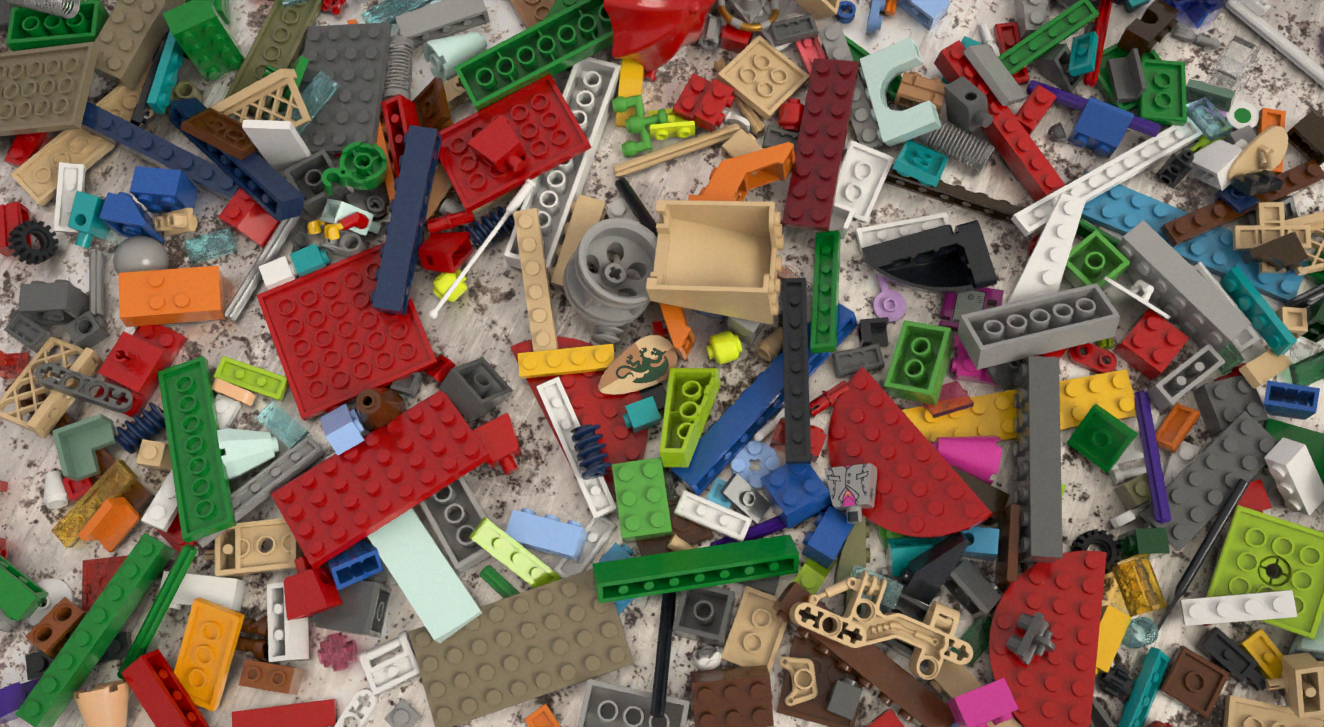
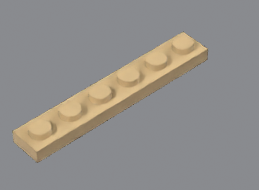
M537 208L514 211L513 215L533 351L556 350L559 348L539 212Z

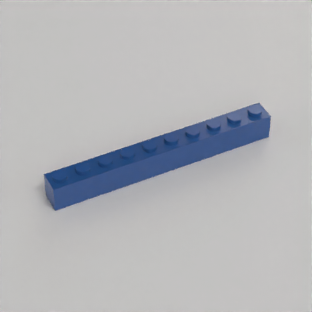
M839 302L837 347L858 326L854 312ZM811 321L807 323L809 377L832 353L812 354L810 349ZM783 352L777 355L771 365L757 376L754 383L741 393L737 401L724 411L721 418L708 428L704 436L698 441L689 467H673L671 469L677 480L695 495L699 496L748 444L757 431L784 405Z

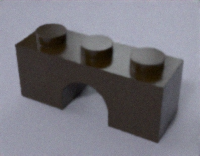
M1155 0L1147 7L1141 20L1136 18L1125 29L1117 46L1128 53L1133 48H1138L1140 59L1146 53L1151 54L1157 44L1165 39L1168 32L1171 33L1179 22L1176 18L1180 11L1162 0Z

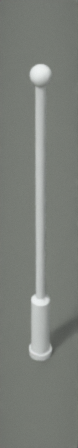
M528 178L525 180L524 185L507 206L504 216L437 306L429 311L428 315L431 319L437 318L440 308L507 218L518 209L530 191L536 187L532 180Z

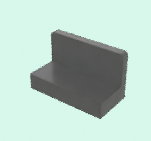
M1133 48L1127 57L1108 59L1106 62L1115 103L1138 101L1147 88L1138 48Z

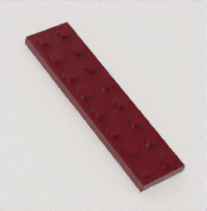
M813 59L795 152V162L793 163L782 219L783 227L829 232L858 76L859 61Z

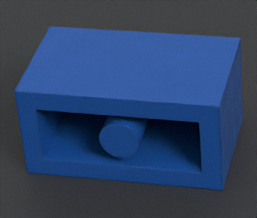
M829 506L825 513L820 511L813 523L817 528L814 533L810 530L802 542L806 546L801 553L826 569L834 561L854 525L848 524L847 516Z

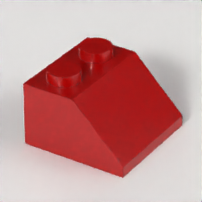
M241 187L218 216L227 228L263 249L280 223Z

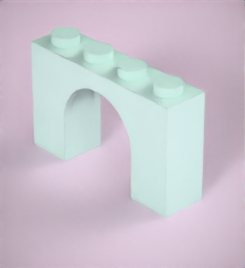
M911 37L860 58L862 67L859 68L862 79L866 80L867 88H865V93L868 100L872 101L873 108L871 109V114L875 122H878L879 129L877 130V135L881 142L892 147L942 127L936 106L929 100L902 111L891 110L887 104L886 93L891 81L899 74L923 64L918 44Z

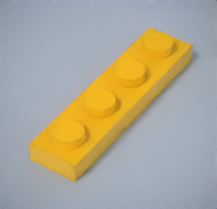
M605 344L518 353L520 379L606 370L615 360L614 345Z

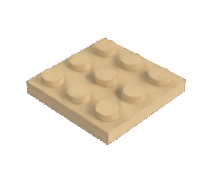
M759 35L718 73L716 79L734 88L733 93L768 121L778 111L780 105L787 102V99H790L808 81L810 76Z

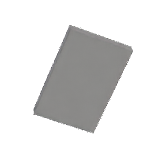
M989 44L969 46L963 51L1002 106L1019 103L1027 98Z

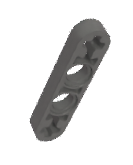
M43 363L35 371L37 382L45 388L119 413L127 412L133 406V398L130 391L52 363ZM49 371H52L53 376L60 379V384L57 385L58 381L53 377H48L47 380H44L43 373L47 374ZM75 378L80 381V385L76 389H68L65 386L66 381ZM94 387H101L105 391L98 398L92 397L89 393ZM112 391V397L117 399L125 396L127 403L122 402L121 405H117V400L109 397V392Z

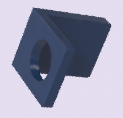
M1228 185L1223 191L1218 190L1214 201L1223 199L1238 214L1258 203L1256 197L1253 195L1247 196L1231 185Z

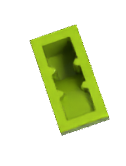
M808 558L792 582H797L810 594H816L837 562V559L835 558L829 568L826 569Z

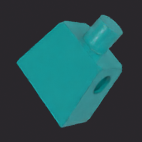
M81 191L76 192L68 222L69 228L79 232L75 245L89 249L93 237L102 240L107 238L111 228L99 218L105 202L104 199Z

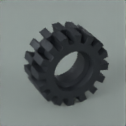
M28 220L13 228L14 230L9 233L11 237L8 238V242L12 243L8 246L9 250H15L12 255L14 257L19 255L20 258L18 260L20 262L26 260L28 265L33 263L36 265L50 259V257L56 254L55 251L59 247L55 245L59 243L58 239L53 238L57 234L55 231L52 233L49 231L52 228L51 226L47 225L44 227L45 222L43 221L37 223V220ZM28 234L35 236L39 240V250H34L28 245L26 241Z
M1098 529L1089 530L1079 535L1077 540L1073 541L1072 545L1074 548L1070 552L1087 551L1090 544H1098L1104 549V552H1107L1105 574L1112 572L1119 566L1117 563L1122 559V557H1119V554L1122 553V548H1117V545L1120 543L1118 540L1113 541L1114 535H1107V531H1098Z

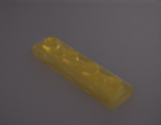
M116 460L51 531L66 548H73L81 539L78 536L79 532L105 500L120 497L138 478L137 475L123 460Z

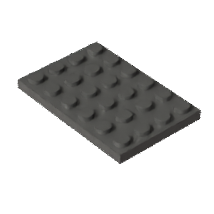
M388 22L308 26L304 57L309 59V62L300 82L299 92L312 121L296 128V131L312 155L323 149L326 150L327 154H342V150L346 146L356 141H362V143L371 145L377 143L392 29ZM296 108L295 121L302 119L299 109Z

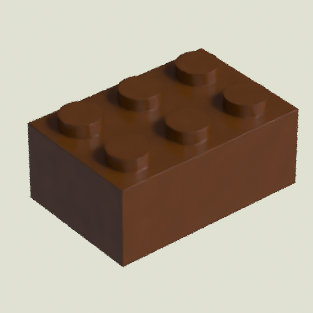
M767 665L690 672L695 727L774 726L771 682Z

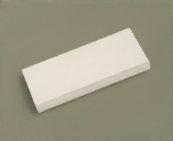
M243 120V130L267 163L274 169L285 170L312 155L290 121Z

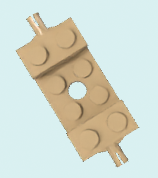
M284 518L236 523V526L228 528L215 538V550H205L204 552L206 554L204 556L206 561L215 560V576L224 578L251 577V573L296 569L294 560L305 556ZM266 539H271L273 547L269 552L264 553L261 545Z
M1308 652L1281 656V678L1266 679L1265 685L1267 690L1284 689L1285 703L1299 718L1324 715V661H1317Z

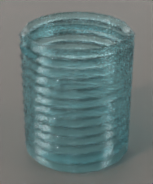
M1135 618L1130 621L1122 642L1132 649L1150 645L1158 638V627L1150 618ZM1134 623L1143 628L1145 632L1144 642L1135 638L1132 629Z

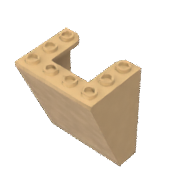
M657 200L655 211L660 216L658 223H656L658 237L654 270L650 273V278H647L646 291L650 301L773 324L774 315L778 316L779 312L777 293H780V279H777V271H782V257L778 256L779 250H783L784 235H782V224H780L781 213L776 211L775 202Z

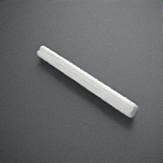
M1228 0L1225 7L1324 88V68L1239 0Z

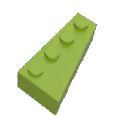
M670 368L659 450L664 467H689L721 386L718 368Z

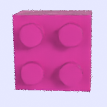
M1005 678L954 697L947 702L958 727H988L987 722L989 721L997 725L1014 718L1012 712L1018 710V706Z

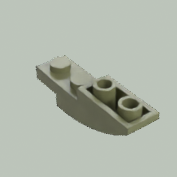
M862 516V523L853 525L842 545L836 564L834 584L845 580L847 577L858 579L860 573H856V569H864L866 563H870V548H866V538L870 537V524L866 523L865 516ZM850 589L839 593L843 594L844 613L853 592ZM861 603L857 606V614H861Z

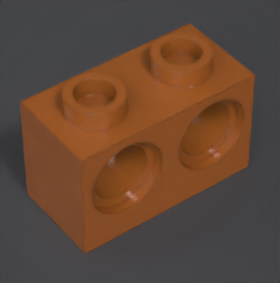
M64 597L25 637L54 660L86 613Z
M245 659L239 686L298 695L304 669Z

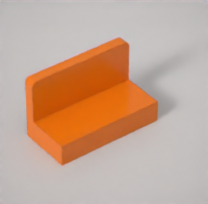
M124 497L108 498L79 532L78 536L84 542L98 540L108 552H114L139 522L141 516Z

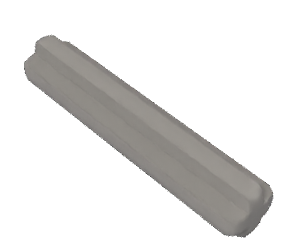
M96 250L89 253V311L96 316L99 314L103 316L104 253Z

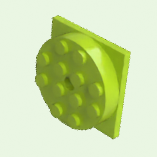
M1237 505L1234 509L1225 540L1218 550L1215 570L1206 597L1293 590L1297 617L1259 621L1310 639H1315L1324 611V533ZM1274 564L1278 568V575L1275 578L1268 577L1264 567Z

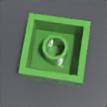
M1095 230L1070 250L1063 276L1075 288L1097 283L1102 291H1104L1111 285L1104 280L1105 276L1116 281L1126 273L1131 262L1099 231Z

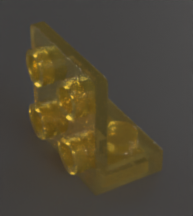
M1134 559L1111 567L1130 617L1167 608L1149 559Z

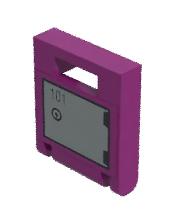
M985 287L963 293L944 294L940 319L949 321L941 320L938 326L951 328L952 331L958 332L960 315L985 310L987 305L1001 306L1004 290Z

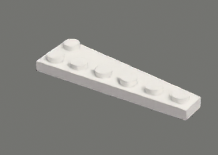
M1064 193L1060 194L1045 224V228L1041 232L1031 256H1029L1026 266L1006 304L1058 292L1086 199Z

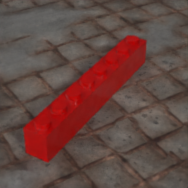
M960 40L941 50L934 64L948 84L964 76L986 95L988 113L993 116V121L990 126L986 128L981 126L980 128L995 146L1034 202L1066 186L1010 108L1001 105L963 52L965 47Z

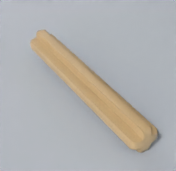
M720 59L714 63V68L719 73L728 64L724 59ZM733 93V96H735L734 102L744 118L750 122V128L755 135L763 133L765 125L757 112Z

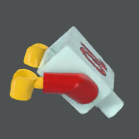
M327 199L320 220L310 221L307 224L309 234L322 233L320 225H325V238L334 240L340 238L339 230L355 232L362 236H366L367 233L376 236L380 230V223L372 220V213L343 201Z

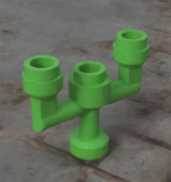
M641 94L627 98L619 96L616 99H612L615 113L626 112L628 108L635 107L636 115L629 116V119L625 120L628 133H640L642 141H627L621 144L624 157H633L638 152L651 150L650 134L646 127L652 124L669 123L665 108L659 109L657 115L644 118L645 111Z

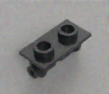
M1183 150L1178 156L1173 153L1155 175L1160 178L1162 183L1174 189L1192 169L1189 164L1194 159L1193 152L1191 150Z

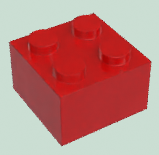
M1149 308L1137 319L1112 352L1152 381L1166 369L1188 341L1189 337Z

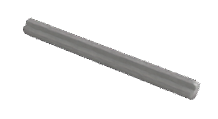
M300 216L280 221L224 311L226 318L232 321L238 318L262 279L258 266L274 260Z

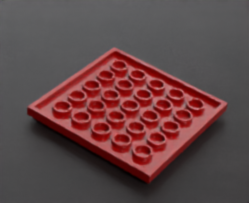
M385 243L256 295L300 416L304 421L325 413L333 407L356 400L357 396L364 390L389 386L396 380H403L410 377V374L422 372L438 365L411 295L406 316L378 312L372 307L370 301L371 293L376 289L377 281L375 274L377 268L381 265L380 250L381 246Z

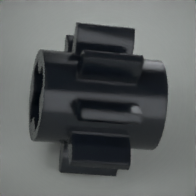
M1120 664L1114 665L1113 668L1110 666L1108 673H1102L1099 677V682L1104 685L1102 691L1111 697H1117L1118 694L1125 696L1133 683V680L1127 676L1130 670Z

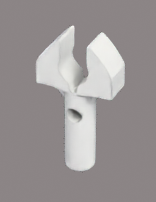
M1148 500L1111 519L1110 522L1114 529L1139 517V513L1151 501Z

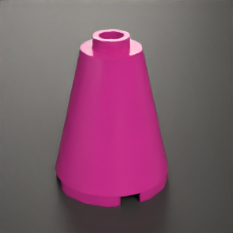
M998 436L937 437L935 442L931 441V444L950 465L990 485L994 482V480H990L992 474L997 475L1002 447L997 446V441H1001Z

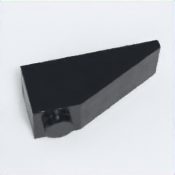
M961 531L951 534L912 559L898 576L897 582L902 592L930 605L970 543L964 533Z

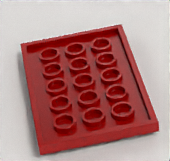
M548 74L440 131L442 141L438 157L464 208L469 213L524 184L527 178L532 180L592 147L551 74ZM501 114L525 150L524 155L520 157L525 162V165L519 172H514L510 167L501 173L475 156L467 143Z

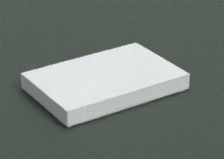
M851 140L841 163L835 201L856 209L854 218L867 223L894 157Z

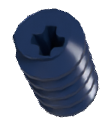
M500 206L496 207L497 214L493 211L488 212L489 219L484 215L481 216L482 224L476 220L473 221L474 229L468 225L465 226V231L469 233V238L477 250L478 245L481 246L504 216L506 207L505 210ZM512 215L507 218L495 234L498 238H502V230L510 234L509 226H515Z
M152 402L149 403L151 411L144 408L141 409L143 417H139L136 414L132 415L135 423H131L128 420L124 421L127 429L119 426L116 427L119 433L118 436L114 435L117 442L130 454L136 452L135 447L140 448L142 439L151 441L150 434L154 436L159 435L158 427L163 430L166 429L163 410Z
M588 424L570 431L573 433L571 437L572 442L576 443L574 449L579 452L576 456L577 460L582 461L579 468L585 471L582 474V479L584 480L606 475L608 472L605 469L611 466V462H603V459L609 456L608 453L600 452V450L606 447V444L597 442L603 438V434H595V431L601 428L600 425Z

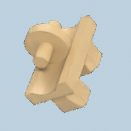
M193 208L163 213L162 216L154 217L155 231H164V237L194 232L198 225L197 218L193 215Z

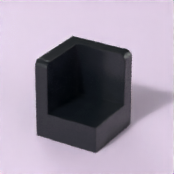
M888 317L860 319L857 326L860 347L879 343L880 347L888 346L886 329L889 323Z

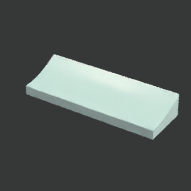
M413 508L367 536L372 545L377 548L384 564L436 642L442 643L483 613Z

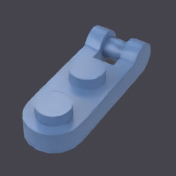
M871 0L866 33L875 34L876 30H880L883 17L879 16V12L884 11L886 0Z

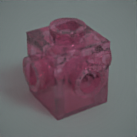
M342 632L330 634L327 636V640L319 642L321 649H318V658L320 663L324 664V668L333 669V672L348 669V664L357 662L356 655L358 650L356 642L352 637L342 635ZM334 647L338 648L337 655H335Z

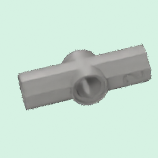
M716 2L708 13L703 33L699 38L698 44L706 49L717 48L722 17L717 10Z

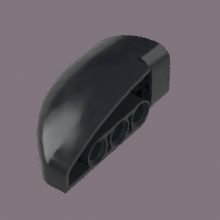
M978 220L956 225L954 232L951 225H943L862 248L865 264L871 271L896 285L911 290L935 294H954L997 284L995 270Z

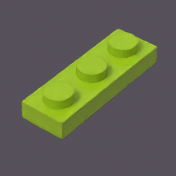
M226 356L222 357L213 378H218L242 389L282 402L289 386L285 376Z

